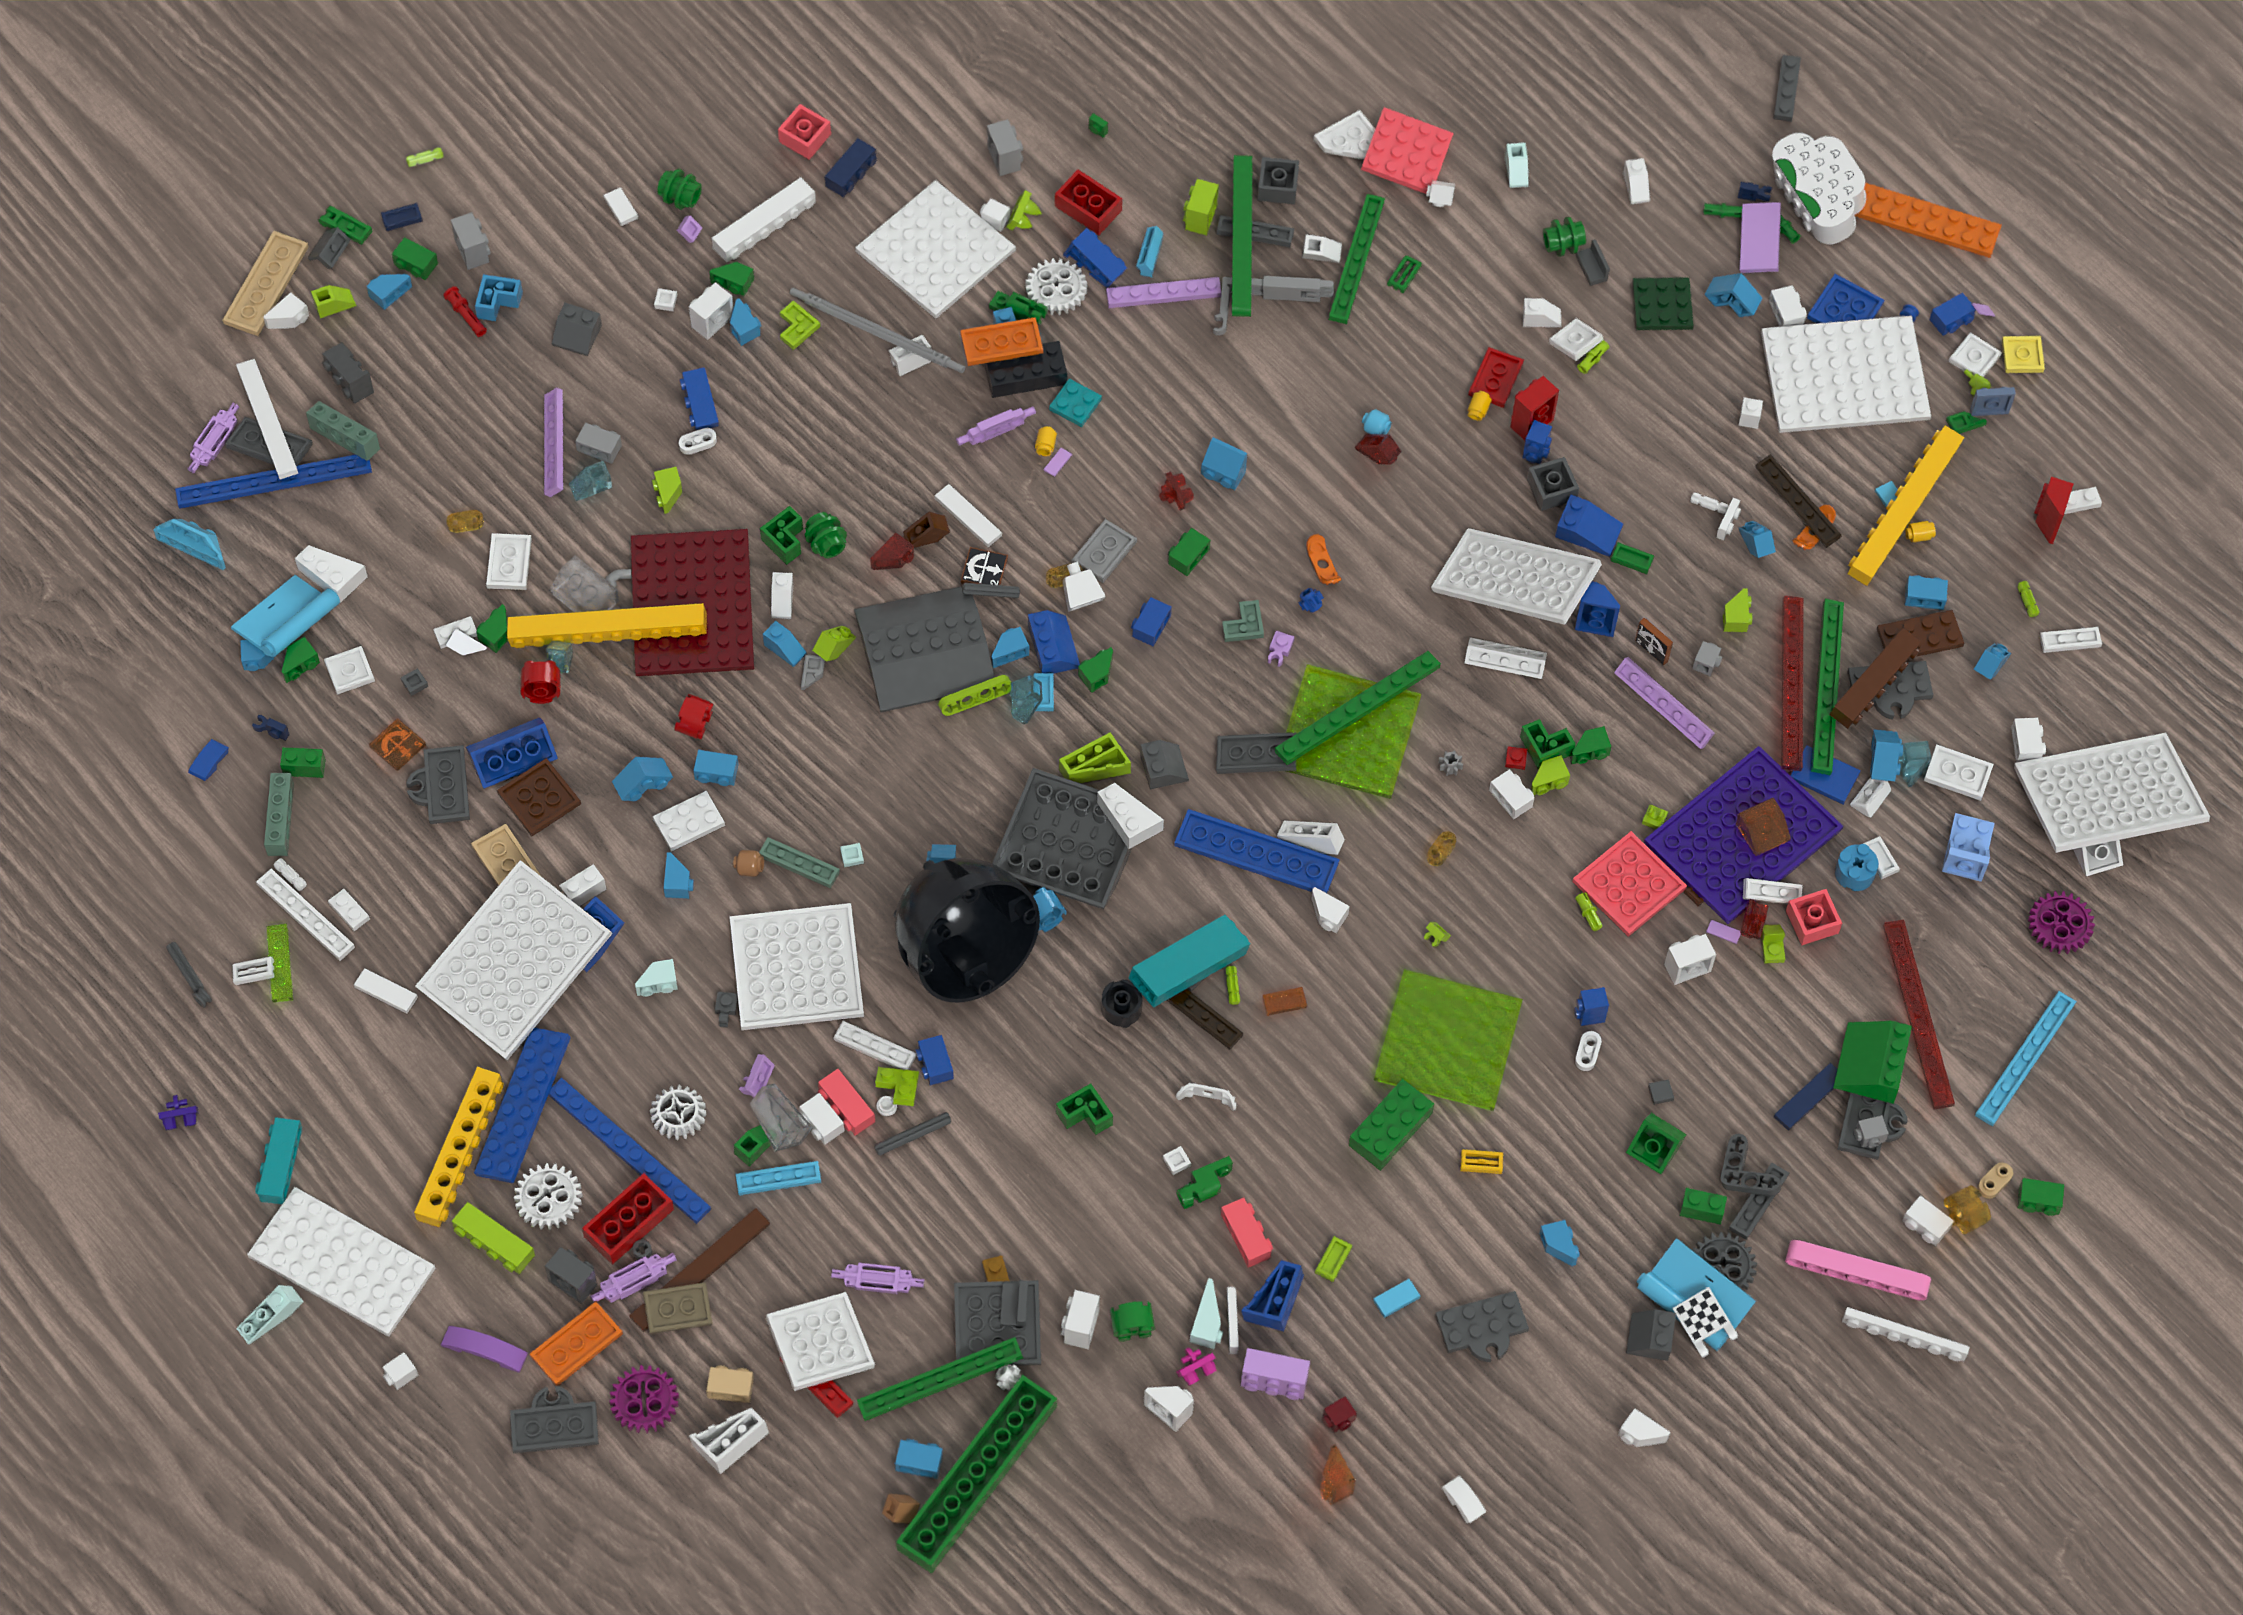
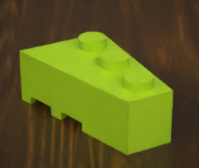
M1110 732L1059 759V771L1065 779L1077 783H1085L1131 774V762Z

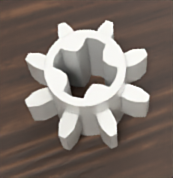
M1008 1364L1000 1367L996 1372L997 1385L1001 1389L1009 1391L1020 1379L1021 1375L1019 1372L1021 1370L1014 1364L1012 1366Z

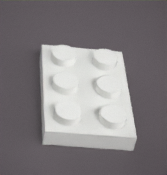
M492 533L487 588L526 590L532 541L531 535Z
M1936 745L1924 781L1981 801L1994 764Z
M707 791L653 816V821L671 851L725 826L724 820Z

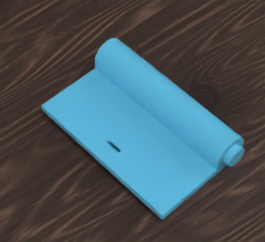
M294 575L233 624L231 629L258 647L267 656L275 657L339 605L340 599L332 589L327 588L321 593Z
M1677 1238L1654 1269L1648 1274L1643 1273L1637 1280L1639 1284L1637 1288L1665 1311L1675 1313L1674 1307L1709 1287L1734 1329L1737 1328L1756 1303L1755 1299ZM1723 1328L1703 1341L1718 1351L1728 1340L1729 1336Z

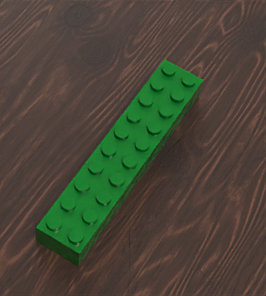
M1022 1375L896 1541L897 1550L932 1574L1057 1408V1398Z

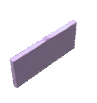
M1972 304L1979 314L1995 316L1989 306Z
M1060 448L1044 468V471L1055 477L1072 454Z
M1711 920L1706 932L1737 944L1742 931Z

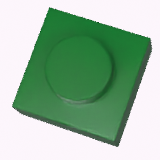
M1093 113L1089 117V129L1092 133L1104 138L1108 134V122Z

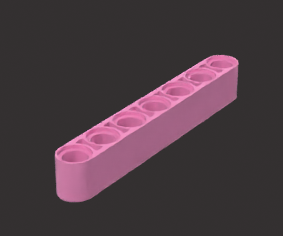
M1799 1240L1790 1241L1785 1260L1787 1264L1915 1300L1923 1301L1927 1299L1931 1278L1925 1274Z

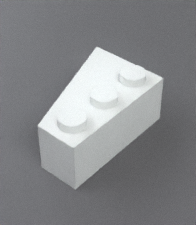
M309 545L295 557L298 570L323 590L328 588L335 591L339 596L340 603L368 577L365 565Z
M1116 783L1097 792L1098 805L1128 849L1163 831L1164 819Z
M750 1408L727 1418L726 1422L717 1426H709L708 1430L699 1434H691L689 1437L693 1447L721 1474L764 1438L769 1431L765 1421Z

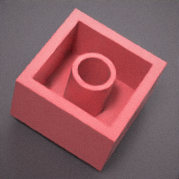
M801 104L797 106L778 129L779 142L809 160L831 135L830 121Z
M1827 889L1789 900L1786 913L1801 946L1839 934L1842 921Z

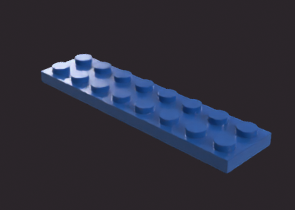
M1190 809L1187 810L1174 842L1176 847L1310 892L1316 887L1328 893L1340 859Z
M534 1028L528 1035L474 1173L476 1176L514 1184L571 1039L569 1034Z

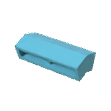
M1157 226L1147 228L1136 265L1141 271L1140 275L1152 277L1163 241V232Z

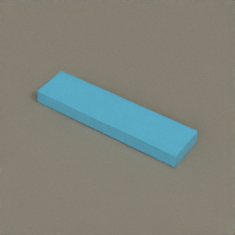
M818 1161L737 1173L736 1180L740 1196L821 1183Z

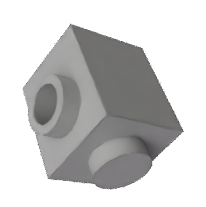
M1703 641L1692 669L1711 676L1714 668H1719L1723 657L1720 656L1721 648L1714 643Z
M1882 1115L1860 1120L1854 1129L1855 1138L1857 1141H1860L1862 1147H1876L1886 1142L1889 1134Z

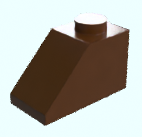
M927 512L903 531L909 549L936 543L950 533L946 517L933 512Z

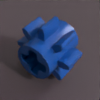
M1308 588L1300 594L1301 601L1298 603L1302 610L1315 612L1322 607L1321 600L1324 597L1319 590Z

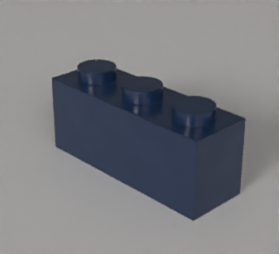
M857 138L825 175V187L844 198L848 192L850 193L854 189L857 181L863 179L869 167L875 165L877 161L876 148Z

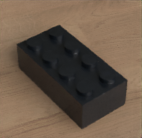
M1060 341L1043 343V354L985 363L992 398L1065 385L1067 382V369Z

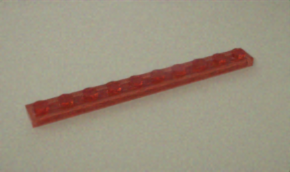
M1784 595L1782 606L1781 769L1801 771L1803 768L1804 598Z
M1904 919L1884 922L1883 928L1910 1026H1912L1913 1037L1933 1109L1953 1107L1955 1104Z

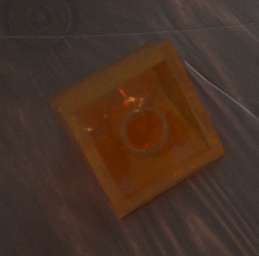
M1774 797L1738 814L1736 825L1755 856L1791 840L1784 813Z
M1336 1444L1331 1446L1323 1471L1322 1481L1320 1482L1321 1488L1319 1489L1322 1498L1328 1500L1330 1505L1353 1495L1356 1482Z

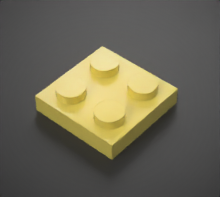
M2003 336L2002 348L2005 373L2044 372L2041 336Z

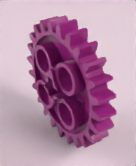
M2054 891L2052 897L2049 893H2046L2045 899L2039 897L2038 902H2034L2033 908L2029 912L2028 922L2031 923L2028 929L2033 930L2031 936H2038L2036 943L2042 941V948H2045L2047 945L2050 946V952L2056 948L2058 954L2061 953L2062 949L2068 954L2070 948L2074 952L2077 951L2078 947L2082 949L2085 943H2088L2090 937H2092L2095 926L2092 923L2094 916H2089L2091 909H2085L2087 903L2080 904V897L2074 900L2073 893L2066 897L2065 891L2062 892L2061 896H2058V893ZM2058 908H2063L2066 912H2062ZM2043 919H2048L2051 923H2047ZM2072 922L2079 924V926H2074ZM2057 933L2064 935V937H2059Z
M640 1365L639 1371H636L634 1367H632L631 1374L624 1371V1379L617 1377L619 1384L612 1385L615 1391L610 1392V1397L614 1399L609 1400L611 1406H614L611 1408V1412L616 1414V1421L621 1420L622 1427L628 1424L629 1431L636 1427L638 1434L641 1428H644L646 1434H648L651 1427L656 1432V1425L658 1424L664 1428V1420L671 1422L669 1414L676 1415V1410L673 1407L679 1406L678 1401H676L679 1398V1394L675 1392L677 1391V1386L672 1385L673 1378L667 1379V1372L660 1375L659 1367L653 1372L651 1365H649L647 1370H644L643 1366ZM642 1382H645V1392H646V1397H647V1398H646V1406H647V1416H646V1417L643 1416V1404H642V1399H643V1398H642V1390H641V1383H642ZM652 1385L659 1386L657 1391L649 1390ZM632 1387L638 1388L636 1393L627 1392ZM654 1405L661 1406L660 1410L658 1411H652L650 1409ZM634 1407L640 1409L639 1412L635 1414L629 1412L630 1409Z

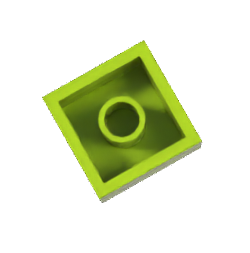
M1197 179L1195 186L1191 185L1189 196L1191 197L1189 201L1186 200L1183 210L1185 211L1183 222H1186L1185 230L1203 235L1208 234L1218 206L1219 184Z

